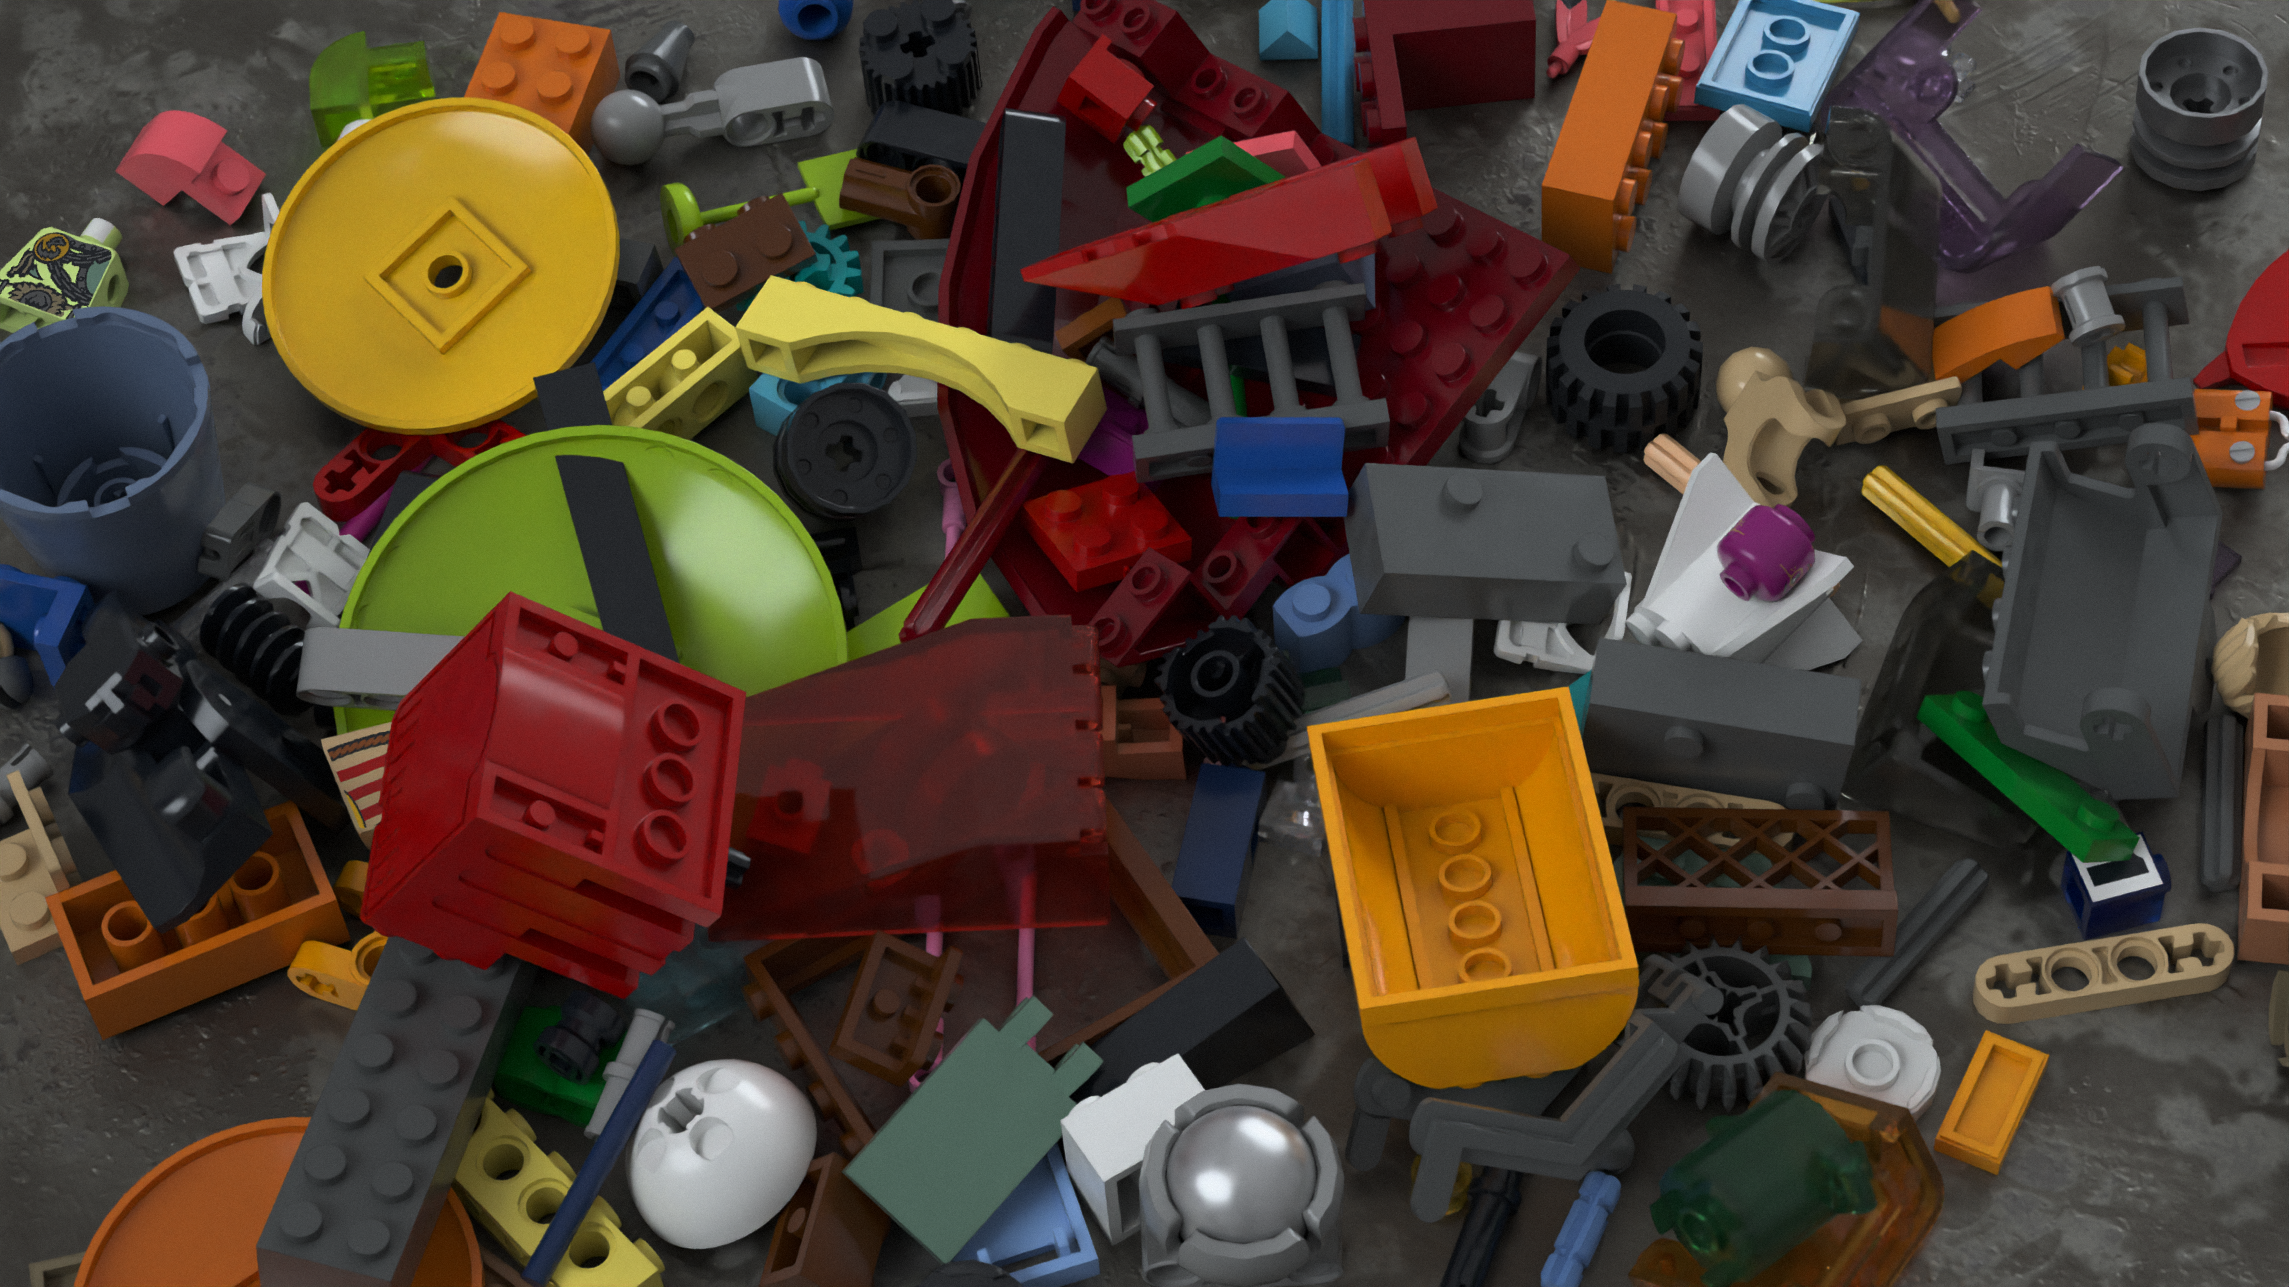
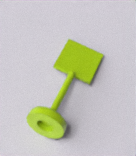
M857 149L798 162V170L807 188L783 193L790 207L814 202L823 224L828 225L829 230L881 219L839 208V195L844 173L850 159L857 157ZM672 183L661 187L660 205L663 225L673 256L677 257L674 249L684 244L683 240L690 232L707 224H719L738 216L737 211L747 202L700 212L692 191L686 185Z

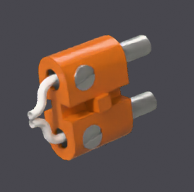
M2195 389L2194 397L2198 415L2199 434L2190 435L2195 444L2212 487L2264 490L2267 471L2281 467L2289 453L2288 442L2279 449L2274 460L2268 461L2272 420L2280 424L2281 434L2289 441V421L2285 415L2273 411L2272 392Z

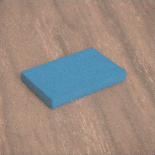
M1739 0L1696 85L1694 103L1722 111H1727L1733 105L1745 104L1777 121L1781 126L1809 133L1858 30L1860 13L1813 0Z

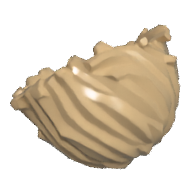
M2289 612L2265 613L2246 619L2241 618L2239 623L2231 627L2214 647L2211 673L2214 676V682L2217 684L2216 692L2222 697L2223 703L2230 710L2238 712L2248 719L2254 693L2289 696Z

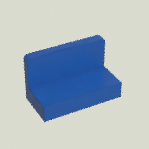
M1338 417L1219 418L1216 421L1211 487L1219 517H1347L1349 493L1341 469L1345 437L1343 420Z

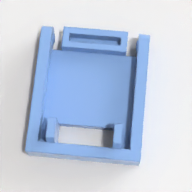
M1057 1142L951 1262L973 1259L1001 1267L1056 1250L1057 1259L1009 1274L1022 1283L1024 1287H1061L1100 1275L1098 1256Z

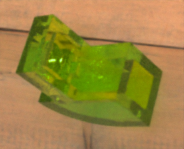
M361 31L336 40L320 53L310 71L309 90L310 110L321 147L332 146L347 124L356 120L378 117V104L435 96V81L425 41L396 43L370 48L366 32Z

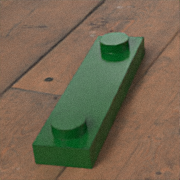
M1964 690L1950 695L1925 696L1916 718L2081 862L2130 860L2140 837L2119 820V813L2109 804L2094 799L2063 771L2002 744L1982 705V696Z

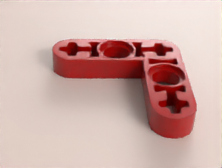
M500 419L474 428L435 435H404L367 427L320 469L314 477V492L320 510L325 516L336 522H347L365 511L391 488L403 470L412 471L431 454H435L457 467L468 459L491 448L527 435ZM483 433L488 435L487 439L476 447L463 448L457 445L468 434ZM397 445L402 447L401 451L393 458L387 460L371 458L373 453L383 446Z

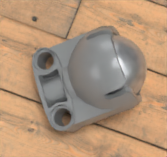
M1238 1083L1200 1092L1174 1110V1126L1166 1119L1161 1123L1145 1147L1139 1178L1142 1277L1146 1283L1156 1287H1274L1325 1284L1335 1281L1342 1276L1344 1173L1335 1140L1315 1116L1305 1123L1304 1107L1300 1103L1276 1089Z

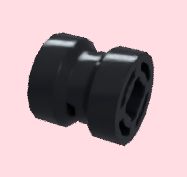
M574 990L560 1007L562 1020H559L556 1025L547 1026L533 1043V1049L538 1058L556 1074L575 1084L586 1085L600 1067L598 1057L601 1055L602 1049H613L627 1031V1027L622 1017L602 999L583 990Z

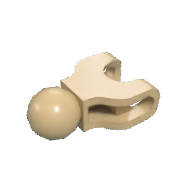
M1759 347L1745 348L1733 353L1720 366L1715 380L1717 400L1722 409L1727 413L1723 419L1728 429V441L1723 463L1754 502L1772 508L1777 504L1790 508L1798 497L1795 472L1797 461L1804 447L1812 438L1820 439L1828 447H1831L1845 426L1846 417L1834 394L1818 389L1805 392L1799 382L1793 380V373L1787 362L1772 350Z

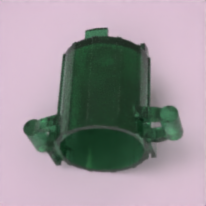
M1792 1089L1791 1091L1774 1090L1741 1115L1730 1117L1721 1115L1708 1120L1705 1128L1709 1138L1667 1168L1668 1171L1659 1181L1660 1198L1649 1205L1652 1220L1658 1234L1663 1235L1670 1229H1673L1678 1241L1682 1243L1701 1267L1708 1270L1700 1276L1701 1282L1710 1287H1729L1734 1282H1749L1838 1214H1865L1874 1210L1878 1203L1870 1181L1874 1176L1863 1142L1857 1140L1853 1144L1850 1143L1843 1128L1841 1129L1833 1117L1823 1109L1822 1105Z

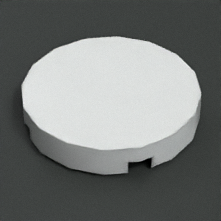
M1880 1005L1860 1006V1011H1851L1843 1015L1844 1010L1828 1016L1812 1033L1810 1049L1805 1052L1803 1063L1806 1091L1818 1111L1839 1127L1863 1134L1893 1133L1915 1123L1932 1105L1941 1074L1939 1057L1937 1058V1052L1932 1046L1933 1040L1925 1027L1904 1012Z

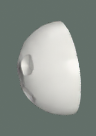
M736 1059L706 1061L685 1068L666 1079L655 1091L631 1134L626 1148L627 1182L634 1204L644 1221L656 1235L666 1242L690 1249H706L729 1244L762 1227L788 1203L807 1174L814 1155L817 1135L816 1119L811 1104L804 1093L786 1077L768 1067L750 1061Z

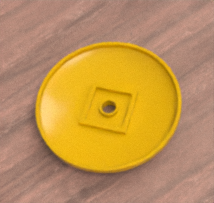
M473 97L443 98L403 106L384 113L360 125L327 149L299 179L279 211L268 240L262 270L264 314L276 349L290 372L308 393L325 407L343 418L365 427L404 435H435L474 428L499 419L538 397L534 385V377L569 369L590 344L604 319L614 292L620 259V235L610 193L590 158L568 134L540 115L519 106ZM448 266L463 267L461 278L453 286L447 288L435 286V279L441 270Z

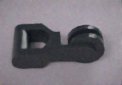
M856 527L810 534L822 557L845 554L838 561L829 562L826 565L831 573L835 589L840 590L837 592L842 607L844 621L847 624V630L850 631L855 628L854 617L860 616L853 575L862 568Z

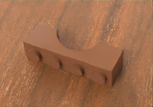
M2254 693L2244 738L2241 881L2239 885L2237 960L2289 965V696Z

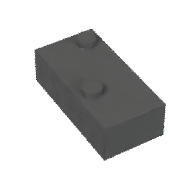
M1365 463L1348 492L1347 517L1343 518L1360 614L1600 625L1619 594L1627 585L1605 476Z
M1599 637L1580 730L1589 771L1591 773L1771 801L1789 809L1835 810L1855 746L1861 679Z

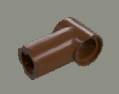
M855 157L850 159L844 173L839 195V208L905 224L908 232L916 240L950 239L960 199L961 183L958 176L951 169L942 165L930 164L921 166L912 172Z

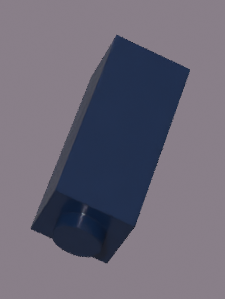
M1201 762L1171 886L1205 934L1234 939L1238 937L1268 808L1266 772L1252 770L1245 765L1236 767L1234 763H1230L1229 766Z

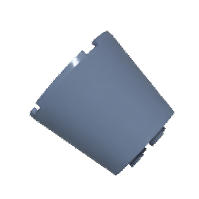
M100 306L72 309L74 318L58 321L40 329L33 322L11 334L0 343V518L47 577L66 576L87 585L94 604L109 592L121 589L124 591L132 610L141 616L152 614L181 602L198 590L210 578V576L199 573L197 570L199 556L203 553L204 549L203 546H200V542L205 528L214 520L220 509L226 504L208 376L198 353L187 338L173 326L157 317L137 310L120 307Z

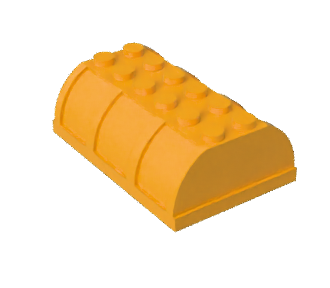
M1569 686L1307 726L1309 749L1362 1030L1369 1048L1379 1061L1395 1074L1418 1085L1433 1089L1456 1086L1471 1089L1489 1081L1522 1076L1543 1078L1555 1071L1575 1069L1606 1049L1624 1029L1632 1015L1638 995L1639 971Z

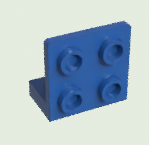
M0 564V623L4 624L10 632L14 647L38 651L49 676L50 683L55 690V684L67 664L86 645L81 632V626L84 618L95 605L87 585L81 584L70 577L55 576L54 578L24 573L16 567Z

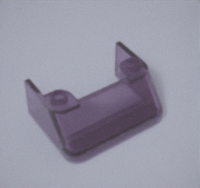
M1919 0L1828 94L1821 108V124L1829 138L1892 211L1905 215L1908 213L1913 215L1912 221L1916 231H1928L1927 252L1943 268L1961 274H1970L2057 235L2124 167L2117 159L2077 143L2041 180L2035 179L2023 183L2005 199L1937 121L1955 100L1959 86L1956 70L1941 52L1983 9L1974 0Z

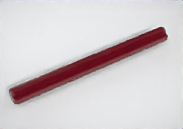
M1021 448L1017 449L903 622V628L898 634L903 646H912L916 653L930 651L1020 512L1021 505L1024 501H1027L1054 458Z

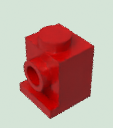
M1102 34L1068 76L1057 102L1115 144L1127 127L1137 132L1151 116L1158 103L1149 97L1154 85L1145 79L1141 70L1132 62L1118 59L1108 52L1112 40Z

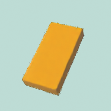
M1985 1030L1936 1135L1933 1150L1998 1175L2047 1069L2050 1055Z

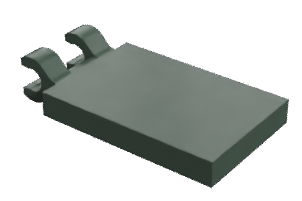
M1032 996L1030 999L1026 997L998 1029L994 1028L985 1018H980L842 1171L845 1176L942 1265L949 1263L1061 1138L1060 1120L1067 1117L1070 1111L1077 1105L1070 1098V1095L1103 1063V1060L1084 1042L1080 1045L1075 1044L1054 1068L1038 1055L1027 1042L1041 1030L1053 1016V1013L1035 996Z

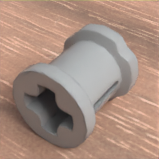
M2101 266L2077 270L2061 277L2051 286L2054 296L2063 300L2073 328L2069 338L2074 347L2089 346L2105 341L2119 334L2126 327L2122 315H2115L2104 286L2108 276L2105 268H2101Z

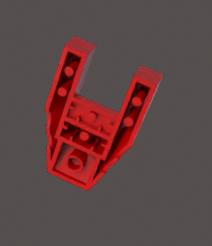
M1414 136L1231 195L1229 198L1195 209L1192 208L1144 226L1132 228L1059 252L1024 267L1020 271L1024 282L1152 305H1162L1179 300L1181 309H1187L1213 301L1218 298L1217 296L1235 290L1233 283L1337 253L1340 264L1377 252L1374 241L1385 235L1390 239L1423 228L1421 216L1437 209L1438 205L1416 137Z

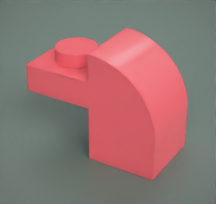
M178 110L159 113L144 126L115 171L163 206L179 192L183 191L229 225L240 218L266 176V173L221 141L227 132L226 129L200 115Z

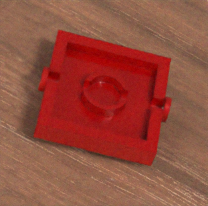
M1135 471L1111 475L1103 480L1067 490L1054 491L1046 496L1024 501L1020 507L1021 525L1076 592L1124 579L1131 570L1130 568L1137 563L1148 547L1175 563L1191 560L1192 538L1144 482L1137 483Z

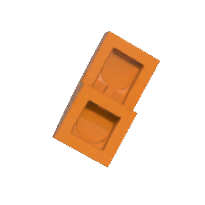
M2049 286L2018 292L1984 303L1944 322L1928 332L1935 380L1957 376L1960 384L2000 359L2017 370L2065 339L2058 298L2054 296Z

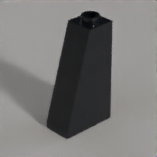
M1243 937L1089 1046L1103 1060V1063L1070 1095V1098L1078 1104L1091 1096L1102 1097L1125 1084L1129 1077L1140 1067L1153 1062L1160 1064L1177 1053L1205 1090L1219 1088L1302 1044L1314 1036L1315 1033L1282 985L1246 938Z

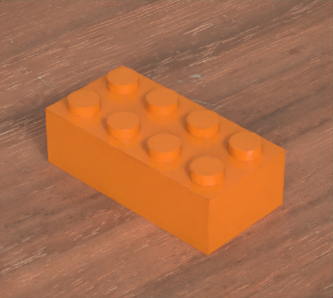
M1606 0L1542 183L1541 241L1571 255L1579 267L1612 274L1619 251L1628 253L1631 249L1637 218L1631 215L1635 204L1644 206L1647 201L1652 182V170L1647 168L1651 157L1661 158L1667 139L1668 124L1663 123L1665 112L1676 113L1683 90V78L1676 76L1681 68L1685 40L1676 39V13Z
M499 12L464 97L496 100L534 112L558 126L589 156L594 143L590 130L592 114L599 102L615 91L621 76L611 30Z
M289 800L264 810L273 835L187 922L164 934L153 928L117 870L45 897L84 1001L102 1040L286 967L292 963L300 946L305 941L315 940L337 946L351 940L335 894L299 809L294 802Z

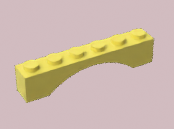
M770 275L735 327L748 369L799 384L829 376L863 372L900 373L930 379L959 390L986 407L1005 426L1018 448L1072 464L1107 410L1098 368L1090 366L1081 360L1061 358L1033 350L1022 343H1009L980 335L969 328H956L924 319L913 312H899L871 304L860 297H847L818 289L803 281L794 282Z

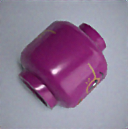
M1777 504L1774 508L1756 505L1734 525L1717 545L1718 558L1724 568L1720 573V578L1734 595L1744 601H1749L1754 596L1763 601L1777 602L1814 565L1815 551L1812 543L1815 541V535L1806 521L1785 505Z

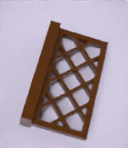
M1623 807L1624 912L1634 952L1665 951L1667 953H1682V949L1686 944L1685 939L1698 950L1706 949L1713 933L1719 947L1732 948L1736 939L1741 936L1743 951L1751 954L1766 945L1771 955L1894 957L1898 898L1897 891H1894L1889 811ZM1637 830L1665 831L1675 839L1657 851L1637 837ZM1714 831L1731 832L1741 840L1723 852L1705 839V837ZM1779 833H1798L1808 841L1790 853L1773 841L1772 838ZM1846 834H1875L1876 842L1860 854H1857L1841 843L1839 839ZM1688 849L1709 862L1692 875L1672 862ZM1755 850L1775 863L1773 867L1759 877L1739 863ZM1822 851L1843 865L1828 877H1824L1806 864ZM1637 858L1642 861V862L1639 863L1638 865H1637ZM1657 872L1676 887L1638 885ZM1724 873L1743 888L1707 887L1706 885ZM1791 874L1810 889L1774 888V886ZM1856 876H1859L1877 890H1843L1841 887Z

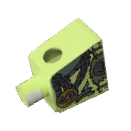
M93 218L80 237L53 227L41 229L0 270V329L15 333L33 322L40 329L58 321L74 318L72 309L100 306L121 308L128 293L129 282L119 254L115 251L122 241L120 231L113 224L101 218Z

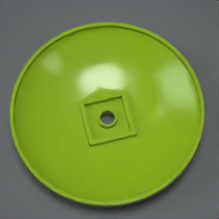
M611 425L564 427L533 433L502 443L468 459L441 476L420 493L393 520L371 550L355 579L344 606L339 628L465 637L511 591L603 631L555 456L581 455L623 462L680 664L746 692L729 847L745 853V856L750 858V865L763 854L752 851L748 837L752 826H754L771 768L773 766L787 770L789 762L796 760L816 765L824 770L827 769L839 738L846 708L849 681L848 638L842 607L831 573L816 543L799 518L783 500L754 474L726 456L696 442L664 432ZM333 707L337 735L392 722L395 711ZM792 796L784 801L782 811L788 816L795 817L800 814L807 803L803 798Z

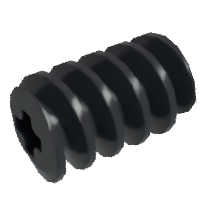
M235 584L226 589L214 600L204 616L200 627V643L203 650L213 658L218 659L222 667L234 673L241 683L251 687L252 692L256 696L267 701L269 707L281 715H296L307 711L314 705L296 696L305 631L295 624L291 625L289 617L279 610L274 611L273 604L264 597H258L257 591L249 584Z

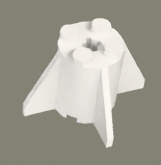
M1710 452L1692 470L1646 596L1635 607L1634 613L1625 621V625L1632 636L1644 645L1808 671L1846 658L1863 641L1829 598L1834 591L1832 587L1837 585L1854 566L1847 557L1814 550V565L1777 602L1763 601L1754 596L1749 601H1744L1734 595L1720 578V573L1724 568L1718 558L1717 545L1751 508L1760 504L1752 500L1716 453Z

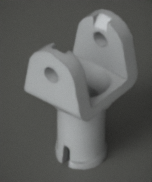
M1972 448L1965 502L1966 507L1971 511L1981 512L1980 524L1977 530L1979 531L1977 532L1979 543L1992 551H2004L2006 546L2012 545L2015 530L2012 520V501L2016 494H2021L2025 471L1983 466L1985 449Z

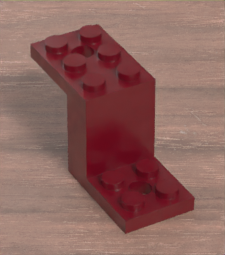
M1362 0V16L1352 17L1355 53H1363L1364 55L1353 57L1356 92H1361L1362 99L1368 98V101L1360 102L1362 135L1368 138L1369 145L1375 144V147H1366V152L1407 139L1404 111L1535 98L1536 15L1533 0Z

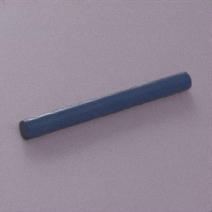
M654 1039L522 1272L520 1277L534 1287H546L676 1056L677 1051L669 1044Z

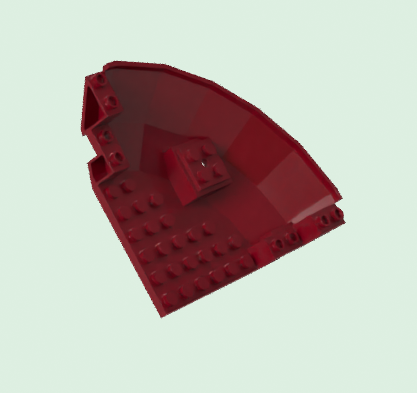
M1081 0V10L1072 21L1060 9L1053 6L1034 29L969 158L938 286V323L956 328H969L980 335L986 336L998 146L1004 108L1066 116L1059 252L1152 223L1128 208L1127 187L1145 177L1141 172L1145 166L1142 162L1135 164L1124 149L1123 143L1133 130L1127 127L1115 144H1113L1057 102L1068 76L1102 34L1112 40L1108 52L1118 59L1132 62L1141 70L1145 79L1154 85L1149 97L1157 102L1158 105L1144 125L1148 124L1155 129L1164 141L1160 146L1162 150L1169 149L1176 159L1186 155V152L1193 151L1219 136H1223L1233 143L1293 130L1297 132L1321 166L1361 154L1362 152L1321 133L1288 90L1210 53L1178 11L1155 0ZM1433 187L1432 190L1438 208L1421 216L1423 228L1390 239L1385 235L1374 241L1377 250L1375 253V309L1365 311V320L1349 322L1351 334L1362 336V346L1357 361L1362 395L1370 400L1386 398L1390 419L1389 441L1386 447L1343 453L1341 469L1348 492L1365 463L1426 466L1579 272L1580 267L1571 255ZM1057 287L1054 332L1111 297ZM1122 299L1131 311L1141 308H1155L1161 312L1173 311L1178 300L1162 305H1152ZM1054 333L1052 355L1070 359L1062 350ZM1163 361L1165 375L1209 402L1204 371L1202 369ZM1244 378L1248 417L1270 415L1275 410L1270 384ZM1101 380L1103 387L1128 400L1129 397L1104 380ZM937 382V409L966 522L969 524L1016 453L1018 447L1005 426L986 407L963 392ZM1297 389L1299 404L1306 407L1307 410L1329 407L1338 401L1336 397ZM1054 458L1027 501L1046 496L1054 491L1067 490L1103 480L1109 475L1079 458L1073 464ZM1212 472L1165 479L1161 486L1153 493L1192 538L1191 560L1175 563L1148 547L1137 563L1130 568L1131 570L1124 579L1076 592L1021 525L1020 512L992 553L991 559L1033 619L1046 633L1066 645L1077 642L1119 668L1162 658L1164 652H1171L1177 646L1185 648L1187 646L1185 639L1188 637L1192 639L1197 638V631L1200 629L1205 633L1208 632V625L1216 622L1218 616L1223 615L1228 621L1234 615L1241 620L1271 581L1288 589L1303 580L1326 576L1330 568L1339 559L1349 554L1343 517H1239L1237 520L1229 517H1219L1211 487Z

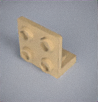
M19 770L6 776L29 829L0 841V927L17 966L63 946L45 897L83 883L41 787L39 786L28 791Z

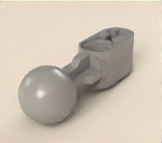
M798 57L731 69L717 78L713 89L690 93L681 102L658 105L653 98L641 91L631 89L615 91L603 98L596 106L592 114L590 130L596 148L604 157L617 164L636 165L652 158L659 151L666 137L689 133L699 138L722 135L729 143L739 147H751L816 135L826 130L832 124L834 110L821 65L811 58Z

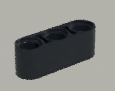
M901 101L884 102L878 107L857 148L856 156L857 158L912 172L921 166L930 164L942 165L951 169L958 176L961 183V195L969 158L987 123Z

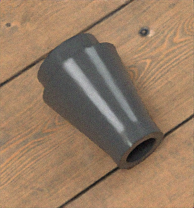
M678 21L665 23L660 32L627 59L625 64V84L627 88L641 91L649 95L657 103L675 95L679 88L689 50L695 41L691 29Z

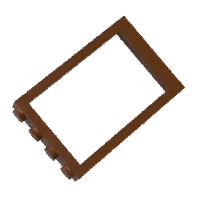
M1089 772L743 957L749 983L741 987L747 1005L758 1022L761 1023L768 1018L779 1033L773 1036V1040L782 1060L791 1072L799 1068L803 1070L811 1083L805 1086V1090L812 1106L823 1122L834 1118L843 1132V1135L838 1137L840 1147L846 1159L850 1162L877 1131L789 996L863 957L869 939L878 929L899 938L1063 848L1074 844L1170 981L1037 1053L1052 1068L1058 1064L1075 1044L1080 1045L1084 1042L1088 1047L1219 955L1218 951Z

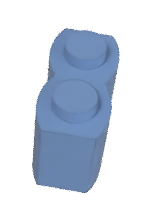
M1350 554L1339 559L1330 568L1326 576L1309 578L1291 586L1279 596L1273 605L1275 644L1296 668L1302 680L1316 678L1334 670L1348 658L1353 649L1370 647L1384 641L1394 634L1405 620V616L1359 613Z

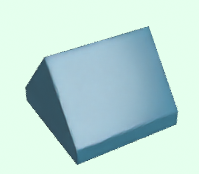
M1270 0L1259 10L1260 60L1318 59L1317 8L1306 0Z

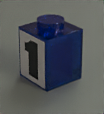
M2143 831L2135 833L2140 839L2130 860L2083 863L2070 851L2066 852L2060 887L2084 941L2160 921L2165 895L2171 891V876L2163 856L2160 853L2153 855Z

